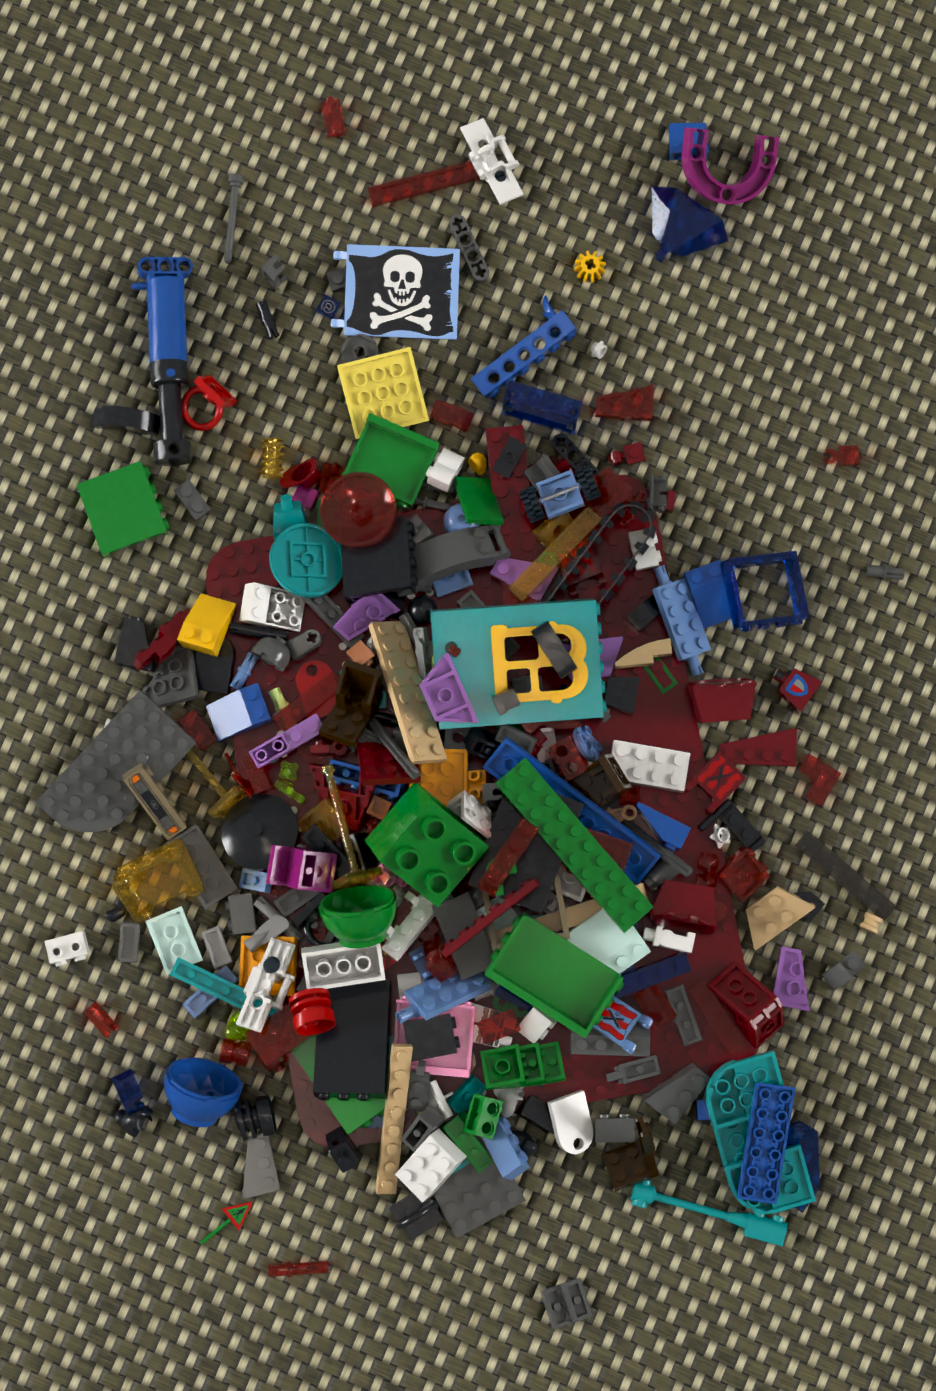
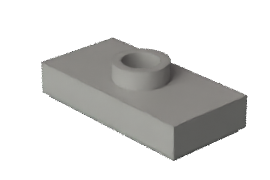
M219 925L201 932L214 969L233 962Z

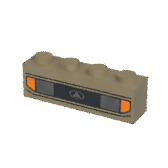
M140 762L122 775L123 781L165 838L170 840L187 828L185 822L187 818L181 810L179 812L174 807L176 803L170 795L168 797L163 792L165 788L159 780L157 782L152 777L154 773L148 765L144 766Z

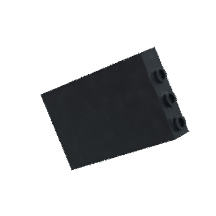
M385 978L382 981L327 989L330 993V1000L332 1002L330 1008L334 1011L336 1025L326 1032L316 1034L313 1094L319 1100H329L330 1098H337L341 1101H348L349 1098H357L359 1101H369V1098L386 1099L392 985L390 978Z

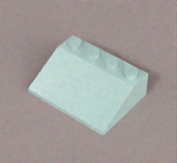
M603 909L570 930V939H567V941L619 974L651 952L634 926L623 933Z

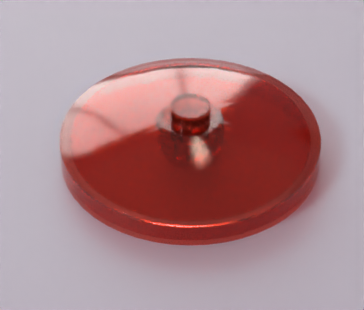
M366 472L349 473L335 480L324 493L320 505L321 522L326 532L337 543L350 548H365L381 541L392 529L397 515L396 499L390 487L381 478Z

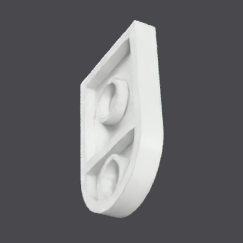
M579 1090L547 1102L556 1142L563 1151L571 1154L584 1152L590 1146L593 1139V1126L585 1092ZM579 1138L580 1144L577 1148H574V1140Z

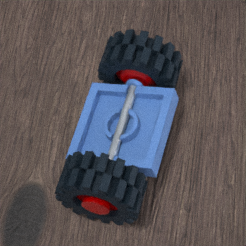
M590 465L575 469L579 483L576 482L572 470L536 483L540 498H538L534 486L520 490L519 494L530 522L533 523L545 518L541 505H544L549 519L585 506L580 493L581 489L587 502L601 497Z

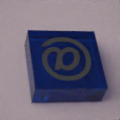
M324 294L316 312L332 320L338 312L341 302Z

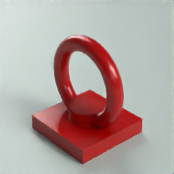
M212 375L198 376L194 381L197 386L189 389L182 397V418L189 427L197 431H207L214 428L222 418L223 408L233 407L238 402ZM203 393L205 399L216 406L214 417L207 423L195 422L188 413L189 400L195 394Z

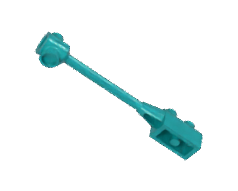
M650 1180L633 1185L630 1200H632L631 1204L638 1207L647 1208V1205H650L653 1201H659L727 1220L729 1223L744 1228L743 1235L779 1246L784 1244L788 1223L784 1222V1217L773 1214V1217L769 1218L765 1214L757 1212L721 1211L657 1193L655 1186L651 1185Z

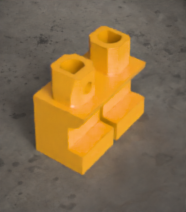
M486 770L467 771V793L473 795L484 805L482 784L491 783V775Z

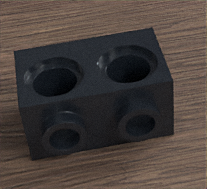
M367 832L354 833L339 840L342 851L356 865L350 871L351 877L364 875L378 869L375 855L365 842L368 837Z

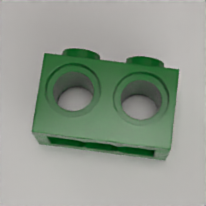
M473 1093L463 1132L493 1140L503 1101Z

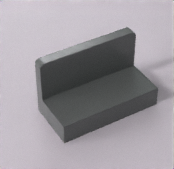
M547 455L540 458L535 464L524 471V474L538 493L536 483L561 474Z

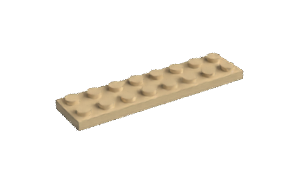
M401 621L371 622L368 625L410 761L413 764L442 763L446 761L447 757L436 721L419 686L423 680L419 675L418 664L406 627Z

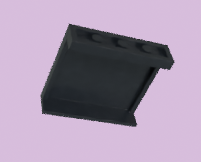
M407 516L340 527L344 598L349 604H354L359 597L410 589L413 594L416 593L418 578L414 568H417V561L413 555L416 545L414 539H412L415 528L413 522H410Z

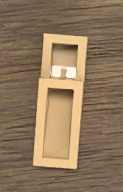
M671 639L650 642L630 651L615 662L614 669L652 666L654 663L653 658L671 656Z

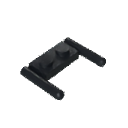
M729 799L698 825V829L704 831L719 818L746 848L744 852L731 862V866L734 869L739 867L766 842Z

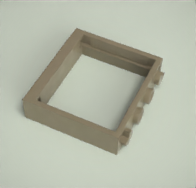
M558 872L554 884L563 933L557 934L567 940L570 939ZM482 891L486 915L491 912L489 910L491 908L489 894ZM491 923L488 929L492 951H494L496 948L499 949L503 943L497 944L494 923Z

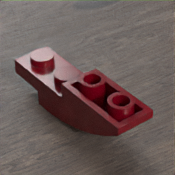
M189 608L183 612L179 611L169 623H163L159 628L158 638L151 642L149 648L146 650L142 649L136 654L134 666L139 671L153 660L160 665L179 644L177 638L183 622L190 612Z

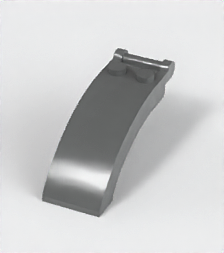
M485 525L460 529L436 536L416 545L413 555L417 561V568H414L418 578V586H416V593L414 594H417L420 589L448 575L468 569L491 566L495 564L496 560L509 558L511 552L506 547L500 532L501 526ZM489 534L494 535L500 551H495ZM410 589L397 591L399 597L413 595Z

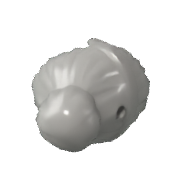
M519 1087L493 1089L497 1100L503 1101L501 1116L503 1118L516 1116L517 1114L514 1113L515 1107L520 1100H523L524 1091Z

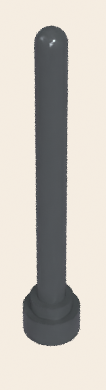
M229 174L228 180L232 188L224 261L227 264L232 261L238 193L244 181V176L240 174Z

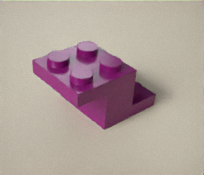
M271 844L266 883L288 886L297 890L332 893L338 854L320 852L303 847Z

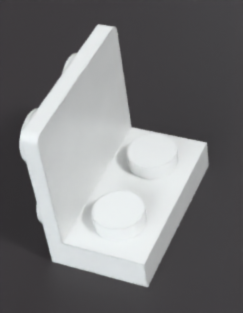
M465 790L447 802V808L462 818V820L487 839L491 837V810L486 805L481 804L473 795H470Z

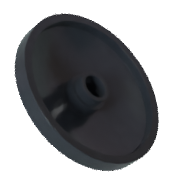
M253 794L252 797L249 795L236 802L226 814L221 832L223 846L230 858L241 867L252 871L268 870L271 844L297 846L299 839L297 817L286 802L274 795Z

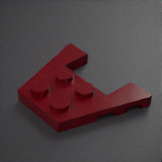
M316 763L310 764V772H313L315 781H313L314 787L318 790L320 798L318 803L324 824L353 830L361 829L376 785L362 786L359 774V792L329 786L328 778H326L328 766Z

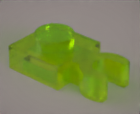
M277 779L273 785L274 788L300 804H303L306 799L303 795L292 789L293 785L285 779L282 782Z

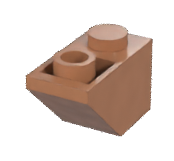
M361 640L346 651L347 656L353 662L370 668L375 665V655Z

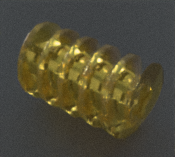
M265 438L261 441L264 445L261 448V451L264 453L261 455V459L264 461L260 463V466L263 468L260 470V474L263 475V478H284L283 475L278 474V472L284 471V468L279 467V464L284 463V460L279 459V457L285 456V453L280 452V449L285 448L284 445L280 444V442L284 441L283 439Z

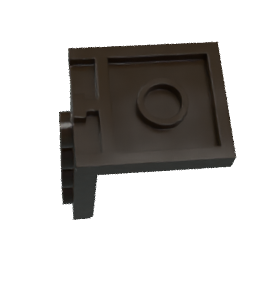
M642 1116L635 1119L639 1141L602 1154L615 1192L660 1176L654 1159L657 1153L651 1134L652 1131L649 1123H644Z

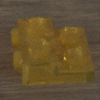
M329 798L324 799L298 819L299 828L304 834L316 823L333 842H336L338 838L350 830V827Z

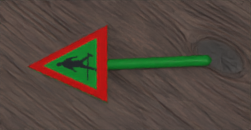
M253 1201L221 1208L228 1219L202 1239L200 1244H204L230 1222L240 1231Z

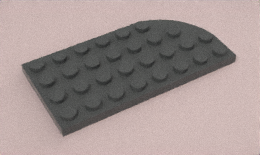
M139 690L35 803L57 823L71 830L99 832L113 828L123 822L140 804L123 781L122 775L142 762L144 766L148 765L153 771L154 775L152 777L154 780L161 782L194 747L197 741L142 690Z

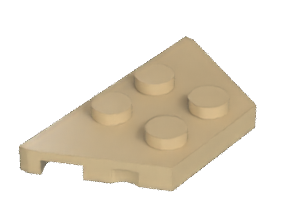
M777 886L747 907L746 912L755 951L812 911L816 906Z

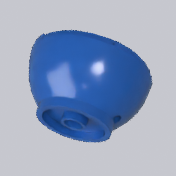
M189 1057L178 1059L167 1067L164 1077V1088L175 1118L190 1126L209 1127L214 1125L217 1119L226 1115L234 1107L242 1091V1081L232 1070L222 1064L208 1059Z

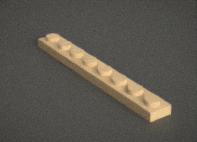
M392 1044L375 1188L377 1194H396L398 1177L395 1174L399 1170L401 1138L403 1136L413 1051L412 1044Z

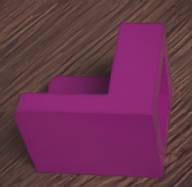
M298 486L294 496H292V501H301L303 508L312 512L319 497V492L312 488L308 490Z

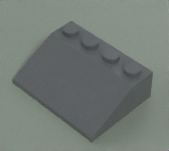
M615 996L639 1013L650 1017L649 997ZM636 1022L626 1037L627 1040L636 1044L635 1051L632 1054L627 1053L621 1046L593 1028L586 1038L571 1030L570 1054L650 1057V1028L645 1029Z

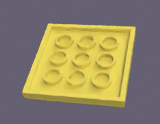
M411 347L337 365L356 439L360 438L369 413L402 427L429 421Z

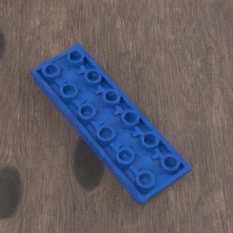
M756 1082L739 1178L738 1199L777 1204L795 1087Z

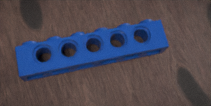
M562 310L471 379L486 399L489 397L491 399L499 394V389L503 386H510L515 381L514 378L519 374L521 376L526 374L530 370L529 367L534 363L537 365L542 362L546 354L557 351L561 347L560 344L565 340L568 342L576 336L577 329ZM554 329L561 330V334L557 338L551 337ZM540 340L545 341L543 349L536 348V343ZM523 352L530 353V357L526 361L521 360ZM509 363L515 364L512 372H507L505 369ZM498 374L500 377L499 381L491 383V377Z

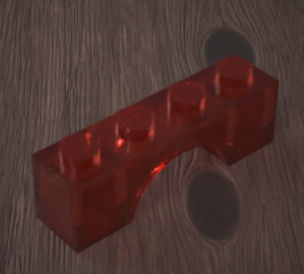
M522 818L481 877L477 887L495 897L521 855L535 838L539 828Z

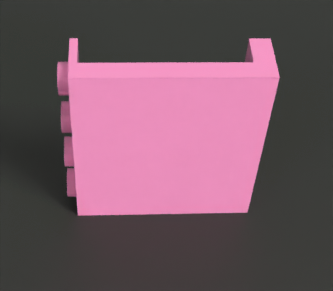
M401 996V1000H396L397 1011L410 1006V1002L405 996ZM466 1001L439 1014L450 1013L451 1017L455 1016L457 1028L453 1030L454 1036L459 1037L460 1048H457V1053L423 1059V1061H426L425 1072H429L431 1075L470 1077L476 1006H471L472 1002ZM420 1016L418 1018L413 1017L409 1020L422 1019L423 1016ZM396 1018L394 1044H407L403 1023L400 1024ZM418 1060L411 1062L410 1073L412 1070L417 1069Z

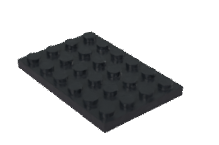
M556 793L579 819L584 804ZM503 795L490 828L491 837L485 840L489 848L477 861L468 885L496 896V892H491L490 881H494V878L486 879L485 876L487 865L496 856L514 853L517 875L502 876L504 896L499 898L506 900L505 896L513 890L517 892L521 889L520 884L526 879L530 878L532 880L537 878L541 885L519 901L517 905L542 914L562 861L507 797Z

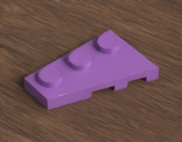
M781 946L773 993L779 998L783 1007L810 1011L801 950Z

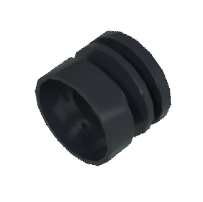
M269 1094L255 1096V1106L251 1105L249 1098L245 1099L246 1108H243L241 1100L236 1102L235 1119L243 1141L249 1140V1131H251L253 1139L257 1138V1129L259 1128L263 1136L277 1134L276 1121Z

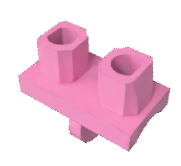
M382 863L378 865L377 874L372 877L374 882H382L385 886H391L394 883L399 887L405 888L407 886L404 880Z

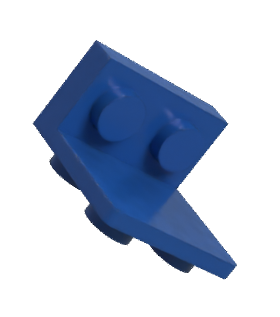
M706 123L669 124L670 160H682L685 127L706 129ZM694 132L693 144H697L699 132ZM709 145L706 148V160L709 154ZM693 148L691 150L692 157H695L697 151L695 148Z

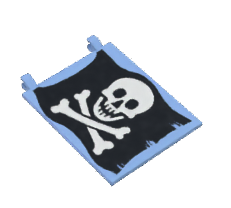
M347 244V252L334 251L333 258L335 260H346L344 320L332 319V328H344V335L346 336L366 334L371 337L457 340L460 249Z

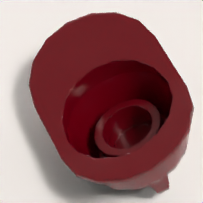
M310 458L289 468L281 476L280 486L289 488L298 485L303 489L311 488L323 478L316 467L317 460Z

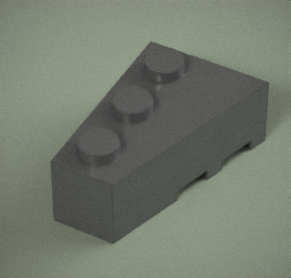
M692 1062L673 1074L668 1080L658 1084L657 1087L648 1093H644L642 1097L646 1103L673 1124H676L708 1084L711 1077L708 1072L695 1062Z

